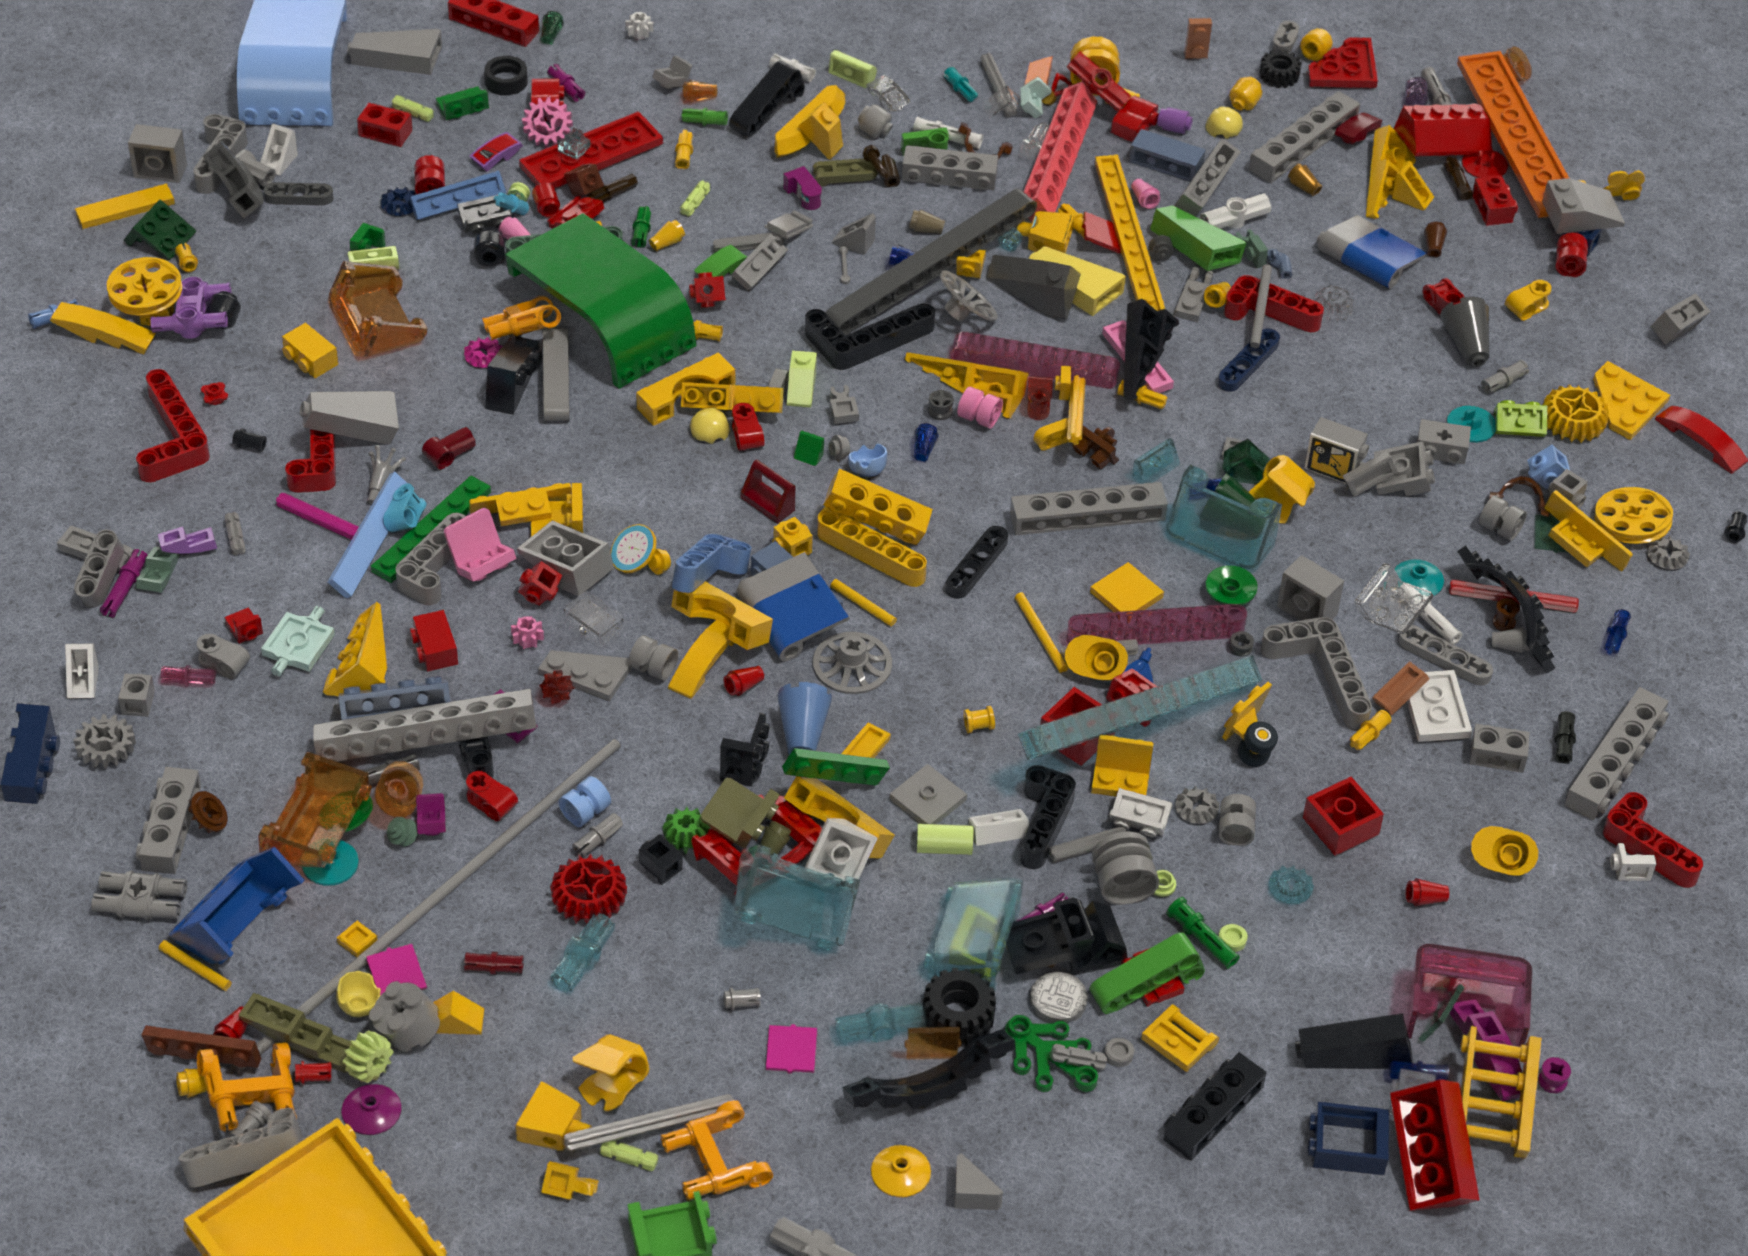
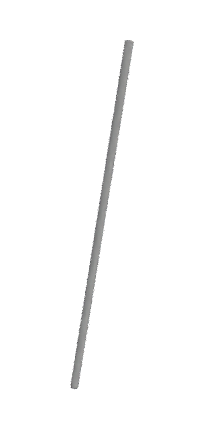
M616 739L610 741L298 1007L297 1010L303 1011L305 1017L337 990L341 977L349 972L360 971L368 964L366 956L380 953L554 805L560 797L569 792L621 747L619 741ZM267 1035L256 1043L260 1055L277 1041ZM231 1065L232 1069L238 1074L246 1068Z

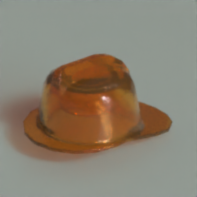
M1517 46L1507 49L1503 56L1517 82L1528 80L1531 77L1532 69L1525 53Z
M395 761L385 768L375 789V799L380 809L387 815L394 818H405L414 811L416 796L421 795L424 786L423 778L418 769L404 761Z

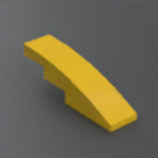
M65 302L59 304L50 318V321L92 343L99 339L118 349L123 344L140 354H145L156 333L115 315Z

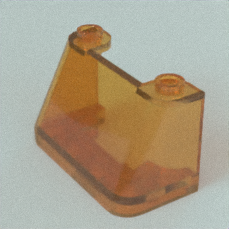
M343 261L329 292V305L355 356L370 357L419 343L427 334L428 328L423 319L414 318L410 323L396 297L402 289L403 281L395 266Z
M306 752L301 761V765L305 766V773L301 777L298 776L296 778V789L276 823L264 824L258 834L259 853L276 847L292 866L325 867L327 863L331 864L334 860L339 841L361 802L367 801L372 787L368 785V772Z

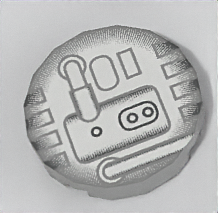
M1052 972L1041 976L1033 984L1030 1004L1040 1019L1048 1023L1064 1021L1068 1024V1021L1079 1019L1085 1012L1088 994L1084 984L1078 978L1068 973Z

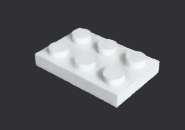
M1455 671L1425 672L1429 680L1407 701L1418 742L1471 738L1472 728Z

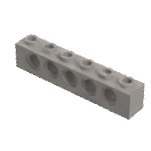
M1340 91L1331 97H1327L1323 103L1312 108L1308 114L1298 118L1290 127L1283 129L1279 135L1269 139L1261 148L1254 150L1250 156V171L1267 182L1273 183L1336 136L1334 135L1335 130L1342 123L1359 114L1360 103Z
M1155 482L1012 496L1010 516L1015 535L1166 521L1168 503L1162 483Z
M1641 687L1638 688L1569 789L1564 806L1592 820H1595L1599 812L1603 814L1606 812L1611 802L1609 797L1618 794L1623 784L1621 781L1623 777L1629 778L1635 766L1633 764L1634 760L1640 761L1646 750L1645 744H1651L1655 739L1658 731L1656 730L1657 726H1664L1669 716V713L1666 712L1668 700Z

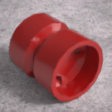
M425 155L416 160L414 175L415 192L417 195L445 187V168L440 158L433 155Z
M1566 233L1558 239L1555 267L1560 275L1578 277L1586 271L1588 242L1583 235Z

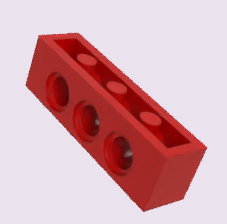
M498 0L448 1L450 20L526 47L540 32L539 15Z

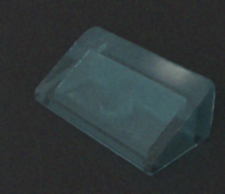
M1168 438L1134 460L1132 478L1140 484L1153 483L1179 466L1180 460L1173 439Z

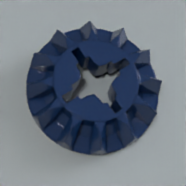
M396 187L395 190L388 189L387 193L382 194L381 197L382 209L394 216L412 213L413 209L409 198L416 195L415 191H409L407 187L403 189Z

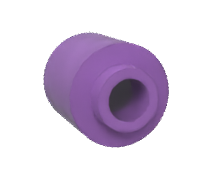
M1167 107V109L1161 108L1157 126L1162 127L1163 130L1185 134L1186 130L1191 129L1193 117L1189 116V111Z

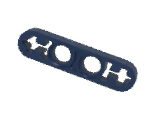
M1263 329L1260 346L1253 348L1249 342L1219 373L1218 386L1227 392L1239 389L1278 348L1280 334L1274 329ZM1257 351L1262 355L1254 356L1251 355L1250 352ZM1237 365H1246L1248 369H1239Z

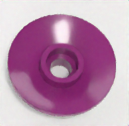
M379 1084L363 1085L353 1090L345 1098L341 1111L344 1123L348 1124L358 1134H381L392 1128L401 1115V1102L398 1095L389 1087ZM368 1103H375L373 1106L366 1105Z

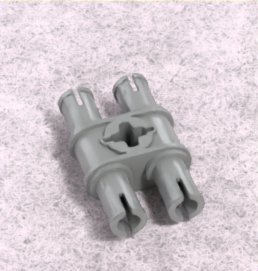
M132 870L127 871L126 874L105 871L100 873L99 889L122 891V894L111 896L94 893L91 903L93 912L116 913L120 918L125 916L145 918L147 921L154 917L179 919L181 903L179 901L156 900V898L160 897V895L184 898L187 892L186 879L163 878L159 873L154 875L135 873Z

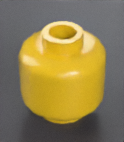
M1320 28L1312 29L1302 38L1300 49L1305 58L1312 61L1321 60L1323 55L1331 50L1333 40L1326 30Z
M1253 77L1238 79L1229 92L1232 106L1239 111L1243 109L1252 110L1262 97L1261 84Z

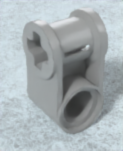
M204 634L197 640V649L200 652L199 663L203 667L220 673L226 678H236L250 660V654L244 647L224 640L215 634Z

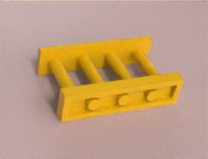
M1471 1026L1468 1034L1462 1035L1460 1052L1465 1053L1461 1084L1465 1119L1467 1120L1468 1108L1513 1115V1118L1518 1120L1517 1129H1512L1511 1132L1467 1125L1468 1136L1508 1143L1510 1147H1514V1157L1526 1159L1531 1145L1542 1038L1530 1036L1526 1045L1521 1044V1047L1476 1040L1477 1027ZM1474 1052L1517 1058L1519 1062L1524 1063L1523 1073L1518 1072V1075L1472 1068ZM1471 1080L1516 1087V1090L1521 1091L1520 1101L1509 1103L1469 1096Z

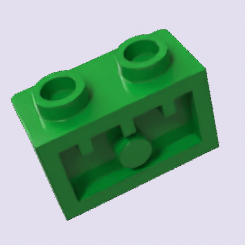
M479 86L437 97L436 105L447 121L489 109L488 92L485 89L481 90Z

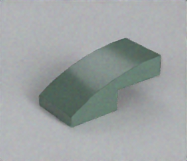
M155 546L145 558L146 567L136 579V589L162 593L169 582L180 554L164 552L161 550V547Z

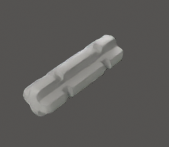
M236 512L227 513L224 517L231 553L235 556L243 555L246 550L239 515Z
M1054 1044L1050 1052V1057L1055 1062L1063 1063L1067 1061V1064L1092 1066L1096 1070H1104L1107 1063V1057L1104 1053L1093 1052L1092 1054L1090 1050L1080 1048H1065L1064 1045Z

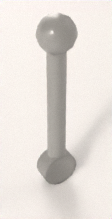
M842 246L839 248V253L842 256L843 271L841 283L848 284L850 283L846 259L848 248Z

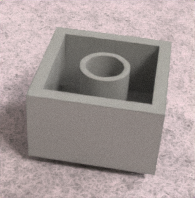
M136 124L128 141L134 178L180 183L187 167L182 130Z
M1301 555L1283 572L1277 607L1300 621L1320 617L1334 619L1338 615L1344 580Z

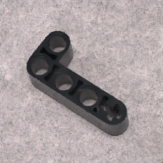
M782 60L777 61L733 112L729 120V127L748 138L752 137L785 98L796 102V98L803 96L805 84L801 71Z
M1040 765L1031 766L1026 770L1024 783L1025 795L1031 800L1040 802L1023 838L1021 848V863L1024 867L1033 870L1039 869L1045 864L1050 847L1054 845L1073 805L1076 782L1072 776Z

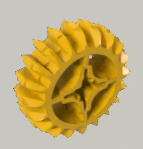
M1570 384L1566 388L1559 386L1557 390L1552 389L1543 402V405L1547 406V430H1552L1553 436L1560 434L1561 440L1567 437L1570 438L1571 443L1574 439H1578L1580 443L1585 439L1591 442L1594 437L1598 438L1601 432H1604V429H1606L1609 420L1608 404L1604 402V397H1598L1597 392H1590L1589 387L1582 389L1579 385L1572 387Z

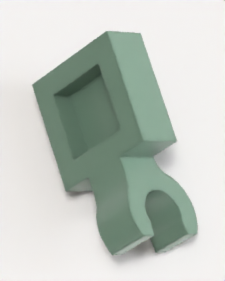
M1250 229L1247 230L1246 237L1241 236L1237 232L1236 237L1246 242L1245 252L1247 259L1252 261L1256 268L1266 265L1268 249L1260 237L1254 235V232Z

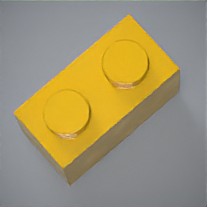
M306 322L282 336L284 356L288 360H293L297 363L302 372L309 373L312 377L317 378L338 365L337 348Z

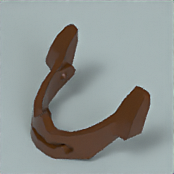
M961 122L958 132L964 135L966 151L976 153L973 150L972 144L969 143L971 129L967 124ZM1008 142L1002 143L999 147V152L996 154L998 159L1003 153L1011 154L1012 144Z
M1518 476L1507 481L1499 492L1490 491L1488 501L1495 495L1502 499L1505 490L1512 488L1516 484L1529 486L1534 489L1536 495H1539L1538 511H1540L1542 516H1550V513L1545 509L1546 503L1542 489L1532 478Z

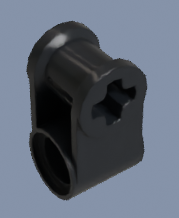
M488 737L458 741L463 762H465L468 774L475 771H483L493 778V759Z

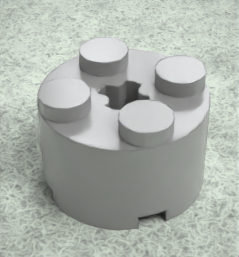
M397 981L390 983L369 1012V1018L376 1030L400 1051H412L411 1047L418 1044L422 1047L427 1044L436 1034L440 1025L438 1007L418 986L412 983H399Z

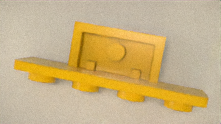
M556 483L547 487H532L524 491L504 492L500 495L488 497L479 496L469 500L470 514L482 508L488 509L491 514L498 513L501 526L552 518L549 501H567V494H572V488L570 483Z
M1555 490L1549 497L1545 509L1557 518L1560 523L1551 529L1548 536L1586 568L1602 556L1613 566L1623 571L1633 553Z

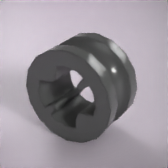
M1244 631L1235 632L1230 638V651L1236 656H1248L1253 650V636ZM1239 642H1244V646H1240Z

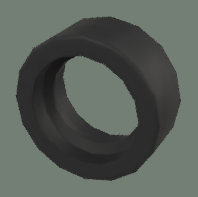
M502 55L489 60L485 65V85L494 94L501 96L515 95L523 91L528 85L527 66L518 57ZM501 72L517 74V76L509 79L495 77L496 74Z

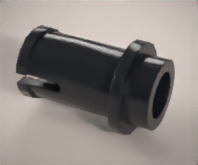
M241 428L240 430H235L232 443L236 444L238 448L243 446L263 452L267 443V437L246 432V429Z
M1740 511L1734 512L1731 515L1730 525L1725 529V536L1733 543L1743 540L1746 534L1744 528L1747 523V515Z

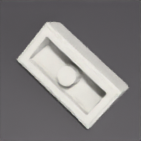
M1022 809L968 818L970 826H973V837L977 846L1024 838L1029 828V819Z

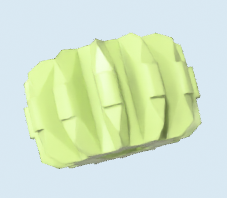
M369 1030L364 1034L358 1033L355 1041L350 1040V1047L344 1050L347 1056L342 1061L346 1065L345 1071L361 1082L369 1083L372 1079L377 1081L380 1073H386V1066L392 1063L389 1059L394 1052L390 1048L391 1043L382 1035Z

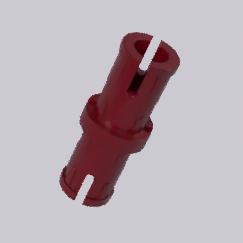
M492 951L491 954L466 952L464 970L490 971V974L496 975L497 972L523 974L524 963L522 962L524 961V955H498V952Z

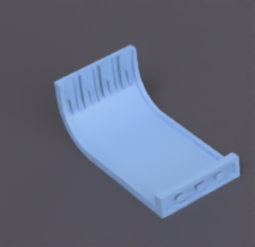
M254 0L238 51L237 100L239 120L243 121L245 125H272L273 123L276 125L333 126L332 60L341 23L347 21L346 0Z

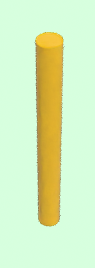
M1023 592L1017 593L1014 597L1057 670L1059 673L1066 672L1068 670L1066 662Z

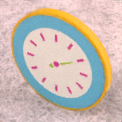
M641 524L629 526L620 532L614 540L610 552L614 567L623 573H634L644 568L650 562L656 550L657 541L654 532Z

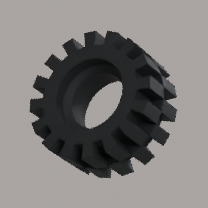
M1277 49V52L1270 50L1269 53L1266 52L1261 58L1260 78L1263 79L1265 84L1269 82L1271 87L1276 85V88H1280V85H1283L1284 88H1288V84L1292 87L1294 83L1298 82L1302 64L1299 61L1300 58L1298 56L1295 57L1293 52L1288 54V50L1281 52V49Z

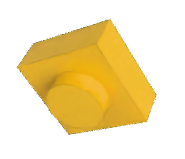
M1061 366L1060 376H1055V390L1059 391V400H1069L1071 366Z

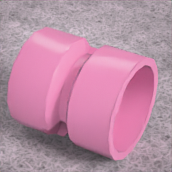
M969 386L960 399L957 414L959 417L969 421L976 419L979 425L991 429L999 419L1003 400L990 394L984 396L983 391Z

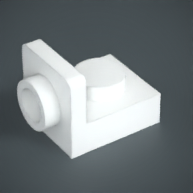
M1618 843L1615 854H1611L1610 865L1612 870H1616L1618 881H1651L1656 861L1654 855H1626L1624 843Z

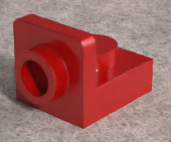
M249 607L224 617L225 624L239 644L247 640H253L263 634L261 618L258 614L254 615Z

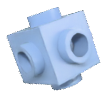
M1553 445L1548 446L1527 460L1530 469L1528 471L1529 477L1545 489H1548L1551 482L1566 469L1570 470L1567 457Z

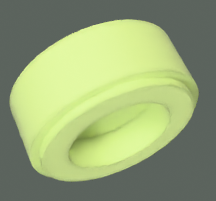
M1228 924L1222 927L1219 932V937L1234 952H1238L1246 946L1248 936L1243 927L1236 924Z

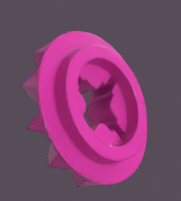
M478 337L476 341H469L468 346L464 347L465 360L474 367L487 368L503 345H499L497 339L491 341L487 337L481 340ZM481 348H483V349H485V351H487V355H486V356H485V353H483L482 351H480Z

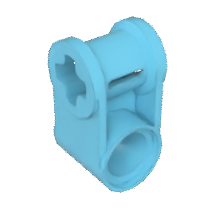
M410 483L400 486L395 491L393 499L384 513V525L392 533L416 527L423 510L426 508V501L417 496L414 492V487Z

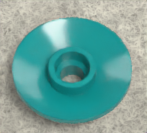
M1411 559L1403 561L1395 567L1392 575L1393 583L1398 590L1406 584H1411L1419 594L1428 598L1437 595L1444 585L1442 572L1435 565L1424 560Z

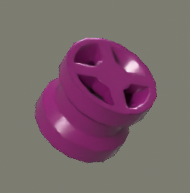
M1559 1057L1546 1059L1538 1077L1539 1085L1546 1092L1561 1093L1568 1084L1571 1067L1564 1059Z

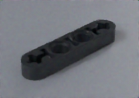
M989 527L946 580V593L950 597L960 599L968 595L1008 544V531L1004 527ZM985 551L988 552L990 556L980 557L977 555V553ZM972 567L975 568L977 572L967 573L964 571V569Z

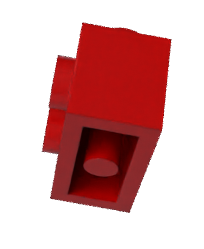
M1502 175L1475 178L1472 197L1486 226L1513 223L1514 216L1518 212V204L1513 199L1510 187L1505 183Z

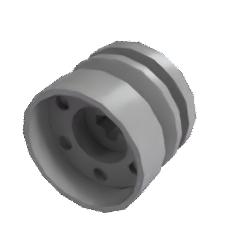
M1119 832L1105 837L1092 849L1091 857L1098 875L1101 894L1105 901L1114 905L1138 903L1146 900L1158 889L1159 878L1152 861L1153 856L1150 852V846L1145 836L1136 832Z

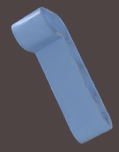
M705 535L676 560L672 588L679 592H693L718 569L740 575L747 573L752 547L745 542L722 535Z

